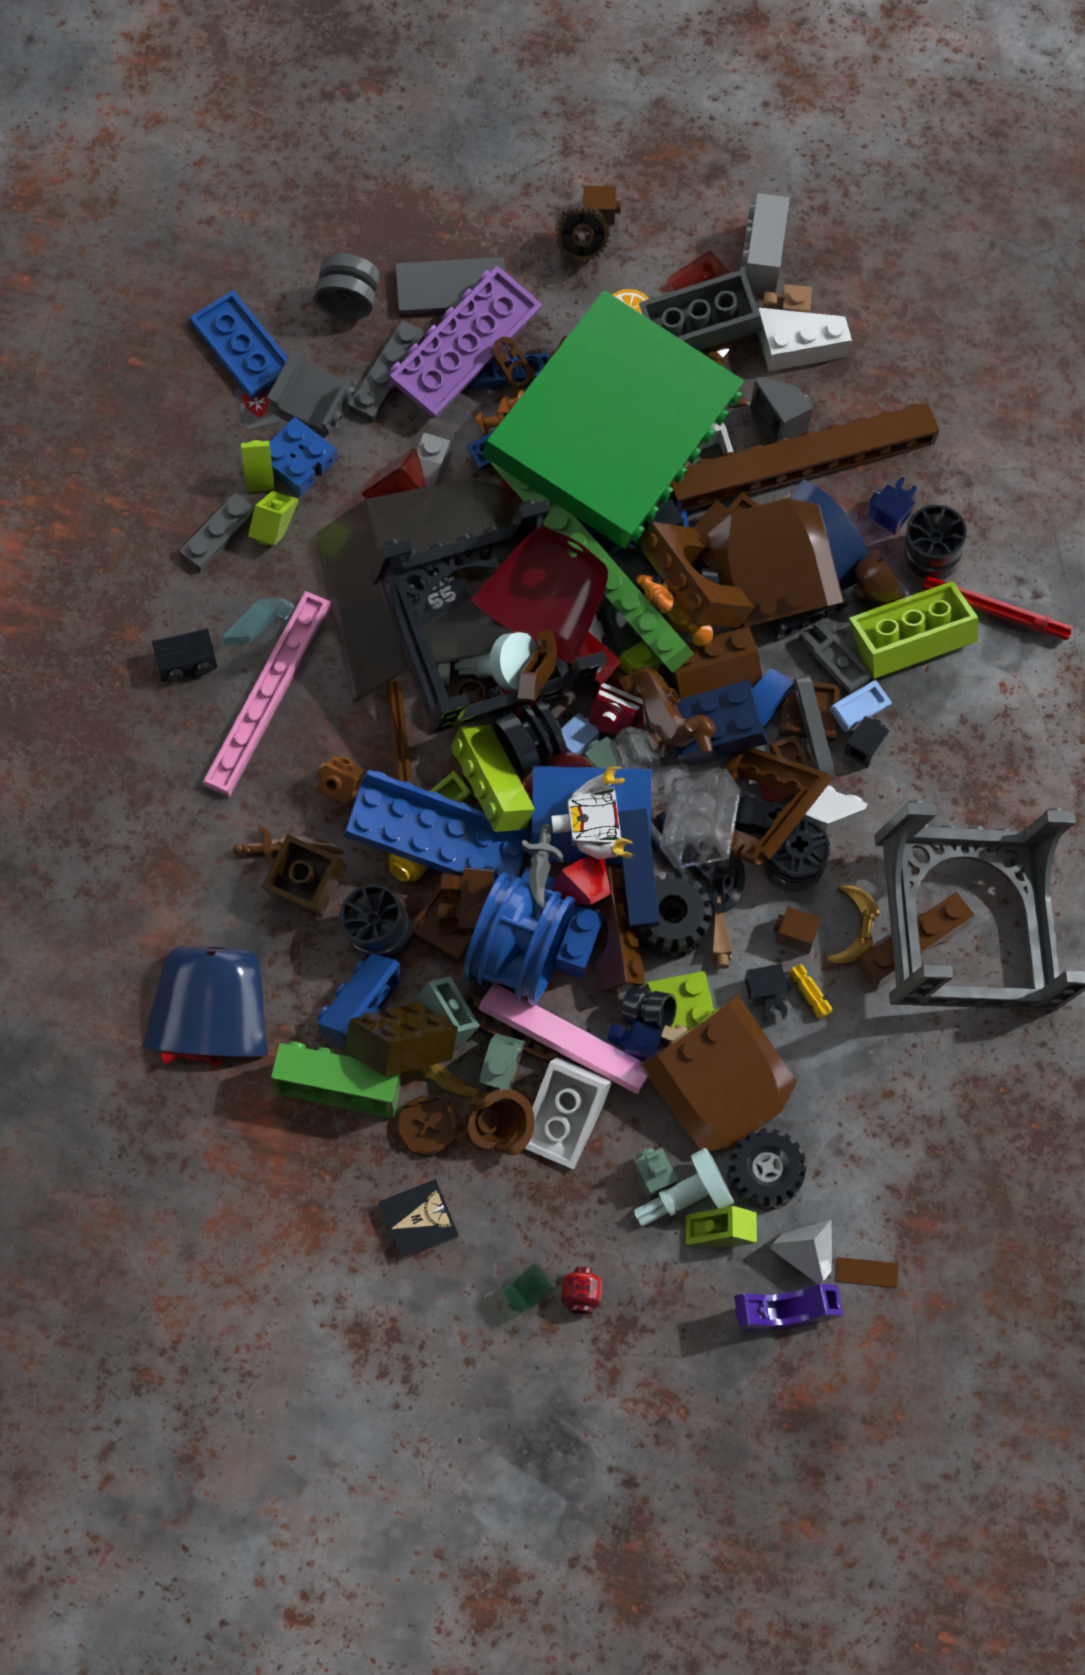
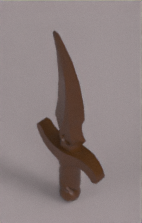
M258 827V832L264 836V842L234 845V854L241 855L243 852L244 855L264 854L267 862L272 866L275 860L272 854H278L285 838L281 836L278 839L271 840L269 831L264 827ZM295 836L327 852L344 854L342 849L330 842L318 838Z

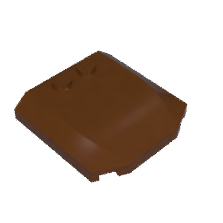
M784 498L732 512L708 533L720 584L741 588L755 607L740 627L732 628V631L844 602L820 504Z
M738 994L718 1006L711 1012V1015L667 1047H662L639 1064L697 1151L704 1148L708 1151L735 1147L742 1137L745 1139L749 1132L757 1131L783 1111L797 1083Z

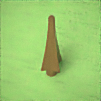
M717 895V902L721 903V897ZM714 909L711 961L717 960L718 969H726L729 967V960H732L731 953L733 949L723 912Z

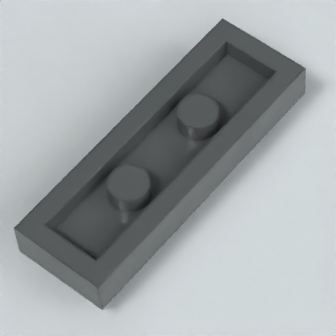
M234 493L179 550L180 556L202 572L252 520L255 507Z

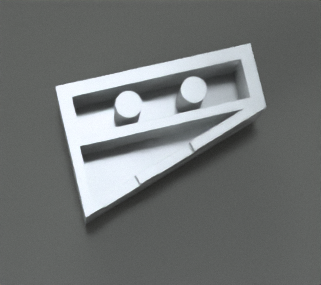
M758 308L762 331L758 332L769 372L848 357L852 338L845 317Z

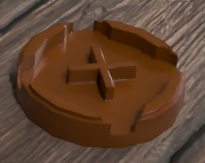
M433 1095L419 1096L410 1100L404 1106L397 1120L398 1135L402 1144L412 1153L423 1157L436 1156L445 1152L454 1143L458 1132L457 1116L452 1106Z

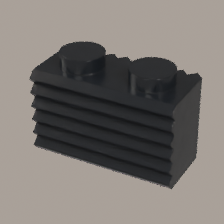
M208 628L152 641L161 681L176 682L189 674L205 675L210 673L212 669L218 668Z

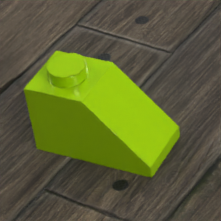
M271 491L255 505L248 537L254 538L259 544L266 546L278 543L284 537L299 499Z
M728 1206L686 1215L687 1246L737 1247L757 1243L756 1212Z

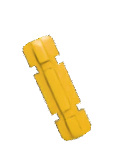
M802 964L794 966L789 970L790 978L794 983H797L798 990L809 1006H813L815 1015L819 1019L829 1015L832 1007L827 1000H823L824 995L811 976H807L808 972Z

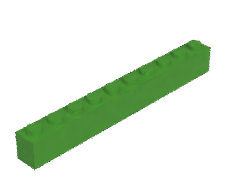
M491 462L492 466L524 502L531 499H536L537 502L547 499L550 512L543 522L545 527L580 542L606 564L608 581L604 595L672 673L694 655L687 644L574 515ZM568 541L569 544H571L573 547L583 551L581 547H579L573 542ZM568 550L571 557L577 556L575 552Z

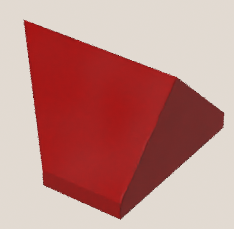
M587 856L562 869L551 891L560 892L562 900H565L567 896L575 898V904L589 905L610 895L611 890L605 859Z

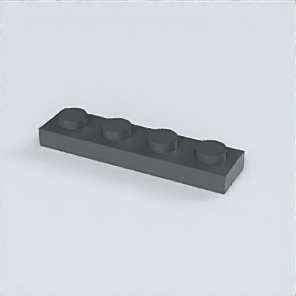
M403 320L401 321L349 404L350 411L374 422L394 388L390 389L387 386L390 377L388 375L389 370L395 363H402L407 358L406 354L414 344L420 345L425 340L424 335L426 331Z

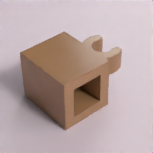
M784 285L782 297L773 292H765L763 308L810 313L812 287Z

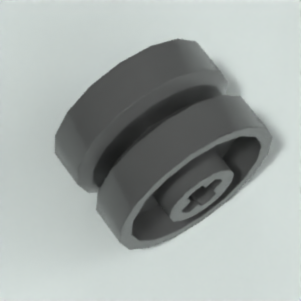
M345 253L329 255L321 263L319 281L314 292V301L320 309L338 318L350 320L365 318L373 311L375 292L380 281V272L374 264L359 256Z

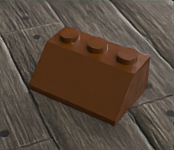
M749 626L713 636L711 642L706 646H697L693 642L687 643V646L694 655L673 673L666 666L679 699L749 680L752 688H754L763 678L758 650Z

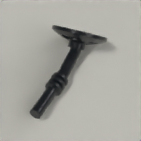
M663 811L658 814L656 819L672 841V848L676 850L675 853L680 855L679 858L684 860L707 883V893L711 906L722 912L732 909L739 901L745 885V867L741 858L724 853L717 858L710 870L694 854V848H690V842H687L688 839L681 836L667 813ZM729 860L725 867H718L722 861ZM733 870H734V871H735V882H734V887L732 888V886H733V881H734V874H733ZM725 894L727 899L724 902L718 903L717 895L722 896Z

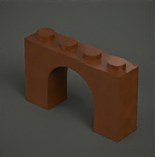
M651 522L636 542L694 623L739 628L755 607L741 588L713 583L694 569L710 549V546L696 528Z

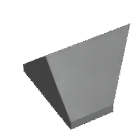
M832 1219L782 1233L771 1245L770 1249L817 1284H822L832 1271Z

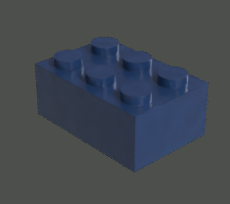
M749 680L683 698L677 704L683 719L705 715L714 722L716 732L711 737L713 750L711 753L703 752L695 740L685 747L675 746L677 756L684 768L767 744L755 693Z

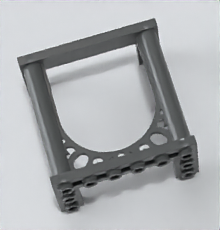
M912 800L907 802L874 834L875 846H883L896 988L889 993L890 1005L1057 1011L1085 991V971L1066 970L1059 974L1050 893L1051 870L1055 850L1061 835L1076 824L1075 812L1063 811L1062 808H1050L1022 832L1011 831L1010 828L984 830L982 826H973L968 829L957 828L956 825L929 827L928 823L937 816L936 805L924 804L922 800ZM912 848L922 849L928 857V862L921 863L916 860L912 854ZM933 849H934V850L941 849V850H942V854H941V855L935 854V853L933 852ZM986 852H988V853L997 852V853H996L995 857H989ZM1004 853H1014L1016 855L1017 861L1014 867L1008 868L1003 865L1002 856ZM951 859H971L992 867L1008 880L1016 891L1024 912L1032 989L946 986L945 984L953 978L952 966L921 964L916 897L923 877L931 868ZM912 868L917 870V875H911ZM1021 869L1022 873L1019 876L1021 877L1022 881L1018 880L1015 877V874L1019 872Z

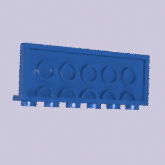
M367 770L360 783L344 837L443 873L463 875L464 867L494 870V885L502 872L510 874L511 881L518 877L525 853L522 848V841H529L532 836V829L526 827L525 830L494 832L489 820L486 819L484 812L470 807L464 802H456L445 798L437 792H429L415 787L412 783L390 778L382 772Z

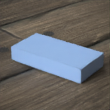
M874 680L835 703L829 710L843 731L847 732L859 725L864 716L870 718L889 707L892 702L879 683Z

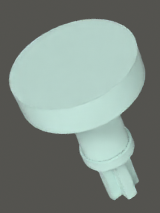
M526 633L504 634L495 641L491 653L480 652L475 654L473 658L459 659V663L455 664V669L459 670V676L475 675L478 678L493 676L501 688L513 692L519 689L520 674L538 645Z
M706 1148L691 1155L698 1173L666 1190L659 1191L660 1197L634 1210L641 1226L667 1213L673 1216L681 1209L708 1195L711 1196L718 1208L727 1207L734 1203L732 1194L719 1168Z

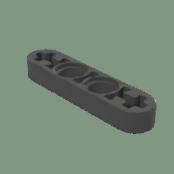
M809 675L794 678L795 694L814 768L828 773L833 781L835 779L834 766L811 677Z

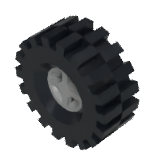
M763 1128L756 1134L754 1131L749 1132L745 1139L742 1137L738 1141L737 1146L732 1151L727 1173L728 1180H731L730 1187L733 1192H738L737 1198L742 1202L744 1199L749 1202L748 1206L752 1208L758 1205L761 1206V1210H768V1207L773 1206L775 1210L784 1203L787 1205L794 1196H797L804 1182L807 1165H804L806 1159L804 1152L800 1153L799 1149L801 1146L797 1141L794 1144L790 1141V1135L787 1133L785 1136L779 1135L780 1130L773 1129L771 1133L767 1132V1128Z

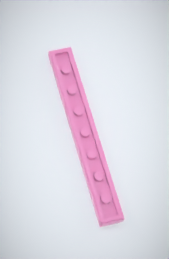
M307 591L304 592L203 780L204 787L230 798L331 607V601Z

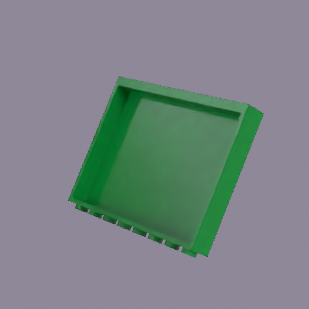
M604 290L489 437L482 456L626 549L631 540L637 542L645 530V527L642 526L647 520L651 523L660 509L657 507L660 501L665 503L674 490L671 487L674 481L678 484L681 482L688 470L685 468L687 463L694 464L702 451L699 449L701 444L707 445L716 432L713 430L716 424L719 426L723 424L729 414L727 408L730 405L732 407L737 405L743 395L739 390L744 380Z

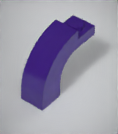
M817 1284L805 1289L782 1294L760 1295L742 1293L734 1296L735 1314L739 1327L747 1328L748 1332H766L803 1327L844 1316L838 1285Z

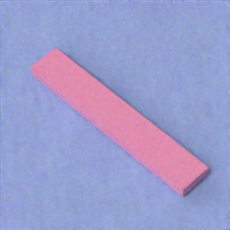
M492 984L479 1005L478 1009L637 1095L648 1078L639 1065L642 1061L545 1009L529 1004L528 1000L524 998L521 1001L516 999L515 993L498 984Z

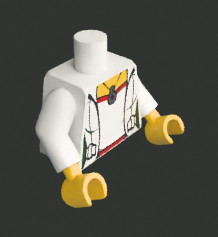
M608 767L604 774L589 780L572 794L571 799L568 800V814L551 816L553 833L571 832L572 845L577 846L581 852L596 859L614 858L617 856L627 859L632 857V853L623 851L627 844H633V842L621 838L615 787H610L611 784L621 785L625 782V778L614 779V773L617 770H621V767Z

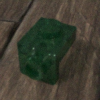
M534 1263L512 1284L506 1285L502 1292L506 1295L505 1301L510 1308L522 1314L535 1308L557 1286L538 1263Z

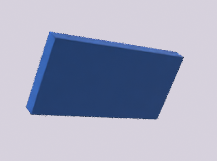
M234 290L188 318L194 330L250 400H253L274 386L288 357Z

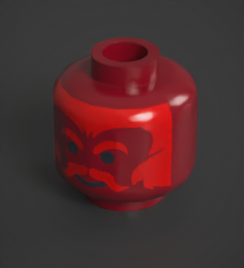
M575 1267L574 1272L566 1274L563 1277L561 1302L564 1306L568 1307V1312L589 1315L593 1313L594 1309L600 1307L602 1303L603 1280L598 1275L593 1274V1269L588 1267Z

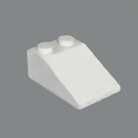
M559 1057L550 1061L532 1107L535 1126L532 1138L525 1149L574 1169L603 1108L613 1081Z

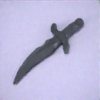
M548 823L541 826L538 844H530L526 840L522 841L523 850L533 855L530 859L532 867L529 870L530 889L534 899L543 909L545 908V884L551 868L548 857L556 859L559 863L563 862L562 853L556 847L550 845L552 826Z

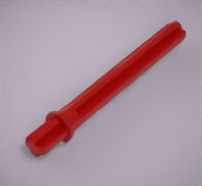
M927 576L923 584V590L926 591L948 582ZM957 586L972 608L1029 627L1032 630L1041 632V636H1044V633L1063 640H1068L1071 636L1073 627L1050 619V614H1048V617L1039 613L1036 614Z

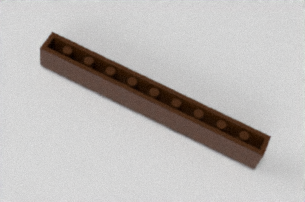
M928 402L920 405L916 403L910 404L901 410H887L878 416L871 418L861 417L852 423L844 425L834 424L822 431H808L799 437L791 439L782 438L773 444L765 446L755 445L749 450L739 453L729 452L720 458L712 460L702 459L696 464L685 467L688 470L681 482L678 484L674 481L671 485L674 490L669 499H672L679 512L713 504L716 500L721 502L736 498L741 492L747 495L935 444L940 430Z

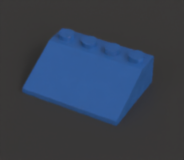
M533 766L532 804L535 811L532 815L531 844H538L543 824L548 823L552 826L551 816L568 814L567 803L571 799L572 794L589 780L604 774L607 768ZM621 768V770H617L614 773V779L625 778V782L621 785L611 784L610 786L615 787L617 810L626 811L647 808L651 839L652 770ZM552 829L550 845L556 847L562 853L563 862H577L589 856L581 852L577 846L572 845L571 832L553 833ZM621 856L606 858L605 863H623V858ZM548 857L549 862H558L556 859Z

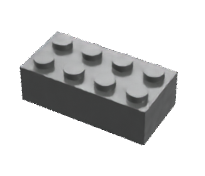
M744 269L639 302L642 315L698 351L762 331L760 314Z

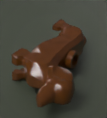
M645 666L637 670L631 669V674L619 678L626 693L633 691L635 697L642 695L647 723L655 731V733L647 737L654 751H660L661 754L666 755L669 751V746L685 747L695 740L703 752H713L711 737L716 732L714 722L705 715L683 719L677 707V704L680 703L679 696L674 689L667 687L663 677L654 667Z

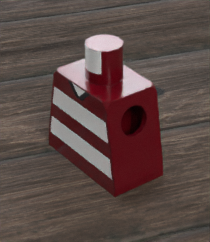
M608 680L603 685L600 684L589 715L588 722L597 726L602 732H611L620 737H627L644 725L646 716L642 695L635 697L633 691L626 693L622 686Z

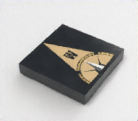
M436 1179L379 1201L380 1208L401 1260L459 1237Z

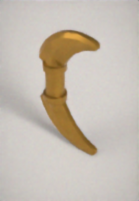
M840 885L839 890L852 898L861 913L860 932L850 947L839 954L828 956L827 961L834 964H850L861 960L865 954L874 948L875 942L872 940L871 932L873 921H875V917L880 915V910L873 897L863 889L851 885Z

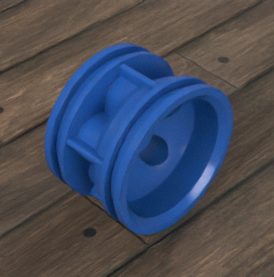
M502 872L494 883L477 921L465 959L463 979L471 982L474 978H477V984L480 986H485L487 982L494 985H506L516 989V999L521 1001L526 996L528 997V1003L536 1006L542 998L555 970L556 958L574 913L575 898L567 896L565 900H562L560 892L545 889V908L543 909L534 899L528 882L519 877L511 881V875Z

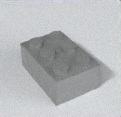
M757 193L756 204L750 203L741 270H745L752 294L776 293L790 197Z

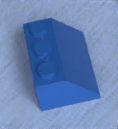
M373 953L370 954L367 960L361 959L353 971L355 975L350 982H344L335 994L337 998L331 1006L326 1005L317 1017L319 1032L345 1050L350 1018L363 1016L364 1013L379 1012L401 984L400 963Z

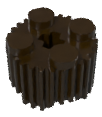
M575 204L574 208L570 206L569 209H565L560 214V219L557 218L558 224H555L556 230H554L555 240L561 253L564 252V256H569L570 260L574 259L575 262L580 260L581 263L586 260L588 263L590 259H595L594 256L599 257V252H604L603 247L607 248L606 243H609L608 237H610L608 223L604 215L592 206L590 208L588 204L586 207L583 204L578 207ZM580 227H585V230L589 231V235H585V239H579L578 235L575 234L576 230L579 231Z

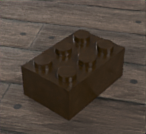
M411 1002L407 1006L389 1007L385 1011L364 1013L363 1016L350 1018L344 1052L386 1077L452 1060L458 1027L447 1021L446 1017L429 1011L425 1005Z

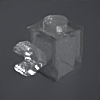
M626 727L609 743L617 765L621 768L649 769L665 755L652 749L647 738L650 734L646 729Z

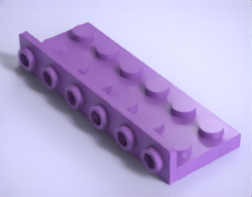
M496 266L491 272L485 271L477 281L479 285L473 291L469 288L459 301L461 303L455 309L450 307L445 312L438 327L433 325L424 335L425 340L420 345L414 344L407 352V358L402 363H395L388 372L390 377L387 386L390 389H393L395 386L399 388L433 419H436L492 361L491 346L493 342L505 336L513 339L542 308L543 304L499 266ZM500 343L501 348L498 350V353L505 347L502 343Z

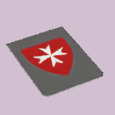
M242 388L234 389L247 430L281 421L278 409L271 407L267 398L271 388L253 400H250Z

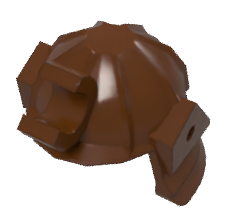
M493 1089L472 1099L468 1104L471 1108V1112L467 1116L468 1125L459 1128L460 1134L456 1135V1139L461 1147L474 1142L476 1146L485 1149L494 1148L495 1152H504L506 1155L511 1156L517 1155L528 1145L532 1138L535 1126L534 1112L529 1101L521 1093L511 1089H501L498 1091Z

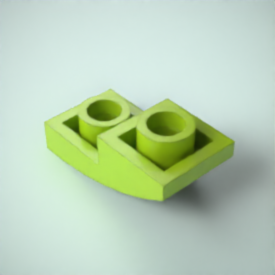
M253 440L248 443H241L247 493L275 490L269 441Z

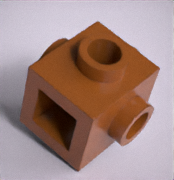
M334 756L327 763L323 762L319 767L316 778L319 779L316 790L324 793L331 800H339L348 804L357 796L366 769L353 764L346 757Z

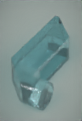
M284 598L259 599L222 636L223 643L225 645L250 644L278 615L284 620L290 619L296 607Z

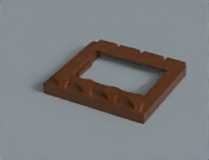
M756 748L737 752L682 821L684 826L681 829V835L750 863L760 865L765 859L770 860L832 780L826 772ZM741 777L795 795L794 799L788 802L773 821L772 827L761 840L708 820Z

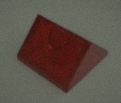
M412 448L375 473L361 492L363 497L386 524L393 523L430 499L417 449Z

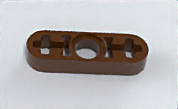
M500 337L493 342L491 355L514 395L518 397V391H520L518 387L526 385L529 381L532 383L536 376L517 343L512 338ZM500 343L503 346H510L508 355L511 360L515 357L518 359V361L513 362L507 368L504 363H507L509 359L505 354L500 355L498 353V350L501 348ZM515 366L522 367L525 370L526 376L522 382L515 381L511 376V371Z

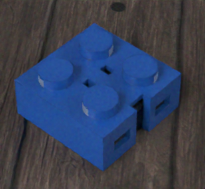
M296 417L269 442L273 476L300 497L316 482L315 476L318 473L323 475L338 460L337 449Z

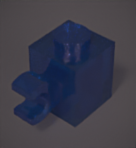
M904 477L897 480L895 488L887 484L882 491L877 490L868 503L871 505L868 516L894 535L911 517L915 502L911 499L915 495L917 486L914 485L908 491L903 490L901 487L905 481Z
M635 1021L632 1031L629 1032L619 1025L612 1024L607 1040L626 1046L625 1053L643 1062L659 1050L663 1030Z

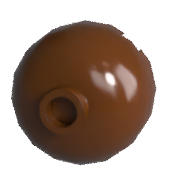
M874 549L864 556L856 566L855 578L858 584L854 586V589L862 601L868 598L873 605L881 607L903 599L907 595L904 591L897 592L901 588L900 584L883 558L879 560L875 558L880 553L877 549Z

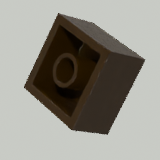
M287 834L261 887L270 896L322 918L347 865L339 856Z

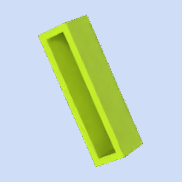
M460 726L455 739L452 741V752L457 757L463 774L467 777L474 795L479 800L485 817L489 820L494 832L525 830L535 808L492 726Z

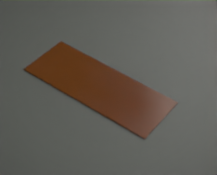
M837 1257L836 1281L897 1288L899 1263Z

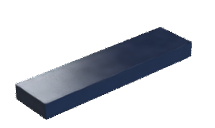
M647 808L618 811L621 838L633 842V844H627L623 849L624 852L632 853L631 858H623L630 928L660 925Z

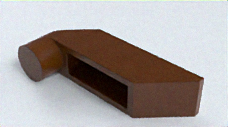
M543 630L536 636L538 647L520 674L518 701L534 702L555 669L557 645L554 633L551 630Z

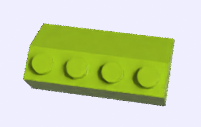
M953 581L849 618L861 659L872 673L873 678L978 642V616Z

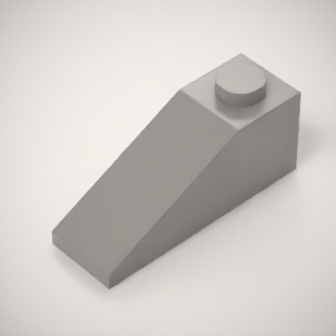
M423 433L398 510V520L424 527L451 457L450 440Z

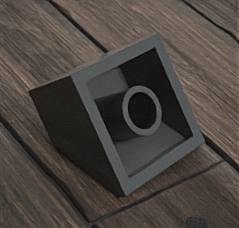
M758 377L754 382L750 408L775 443L779 439H791L808 432L813 403L807 394H803L798 386Z

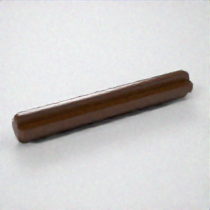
M398 680L389 681L386 683L395 776L396 780L412 783L402 685Z

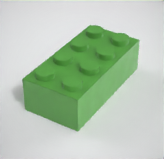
M290 1041L288 1044H279L271 1076L276 1095L394 1118L402 1085L401 1073L385 1077L350 1055H337L334 1050L320 1047L318 1050L308 1049L306 1045Z

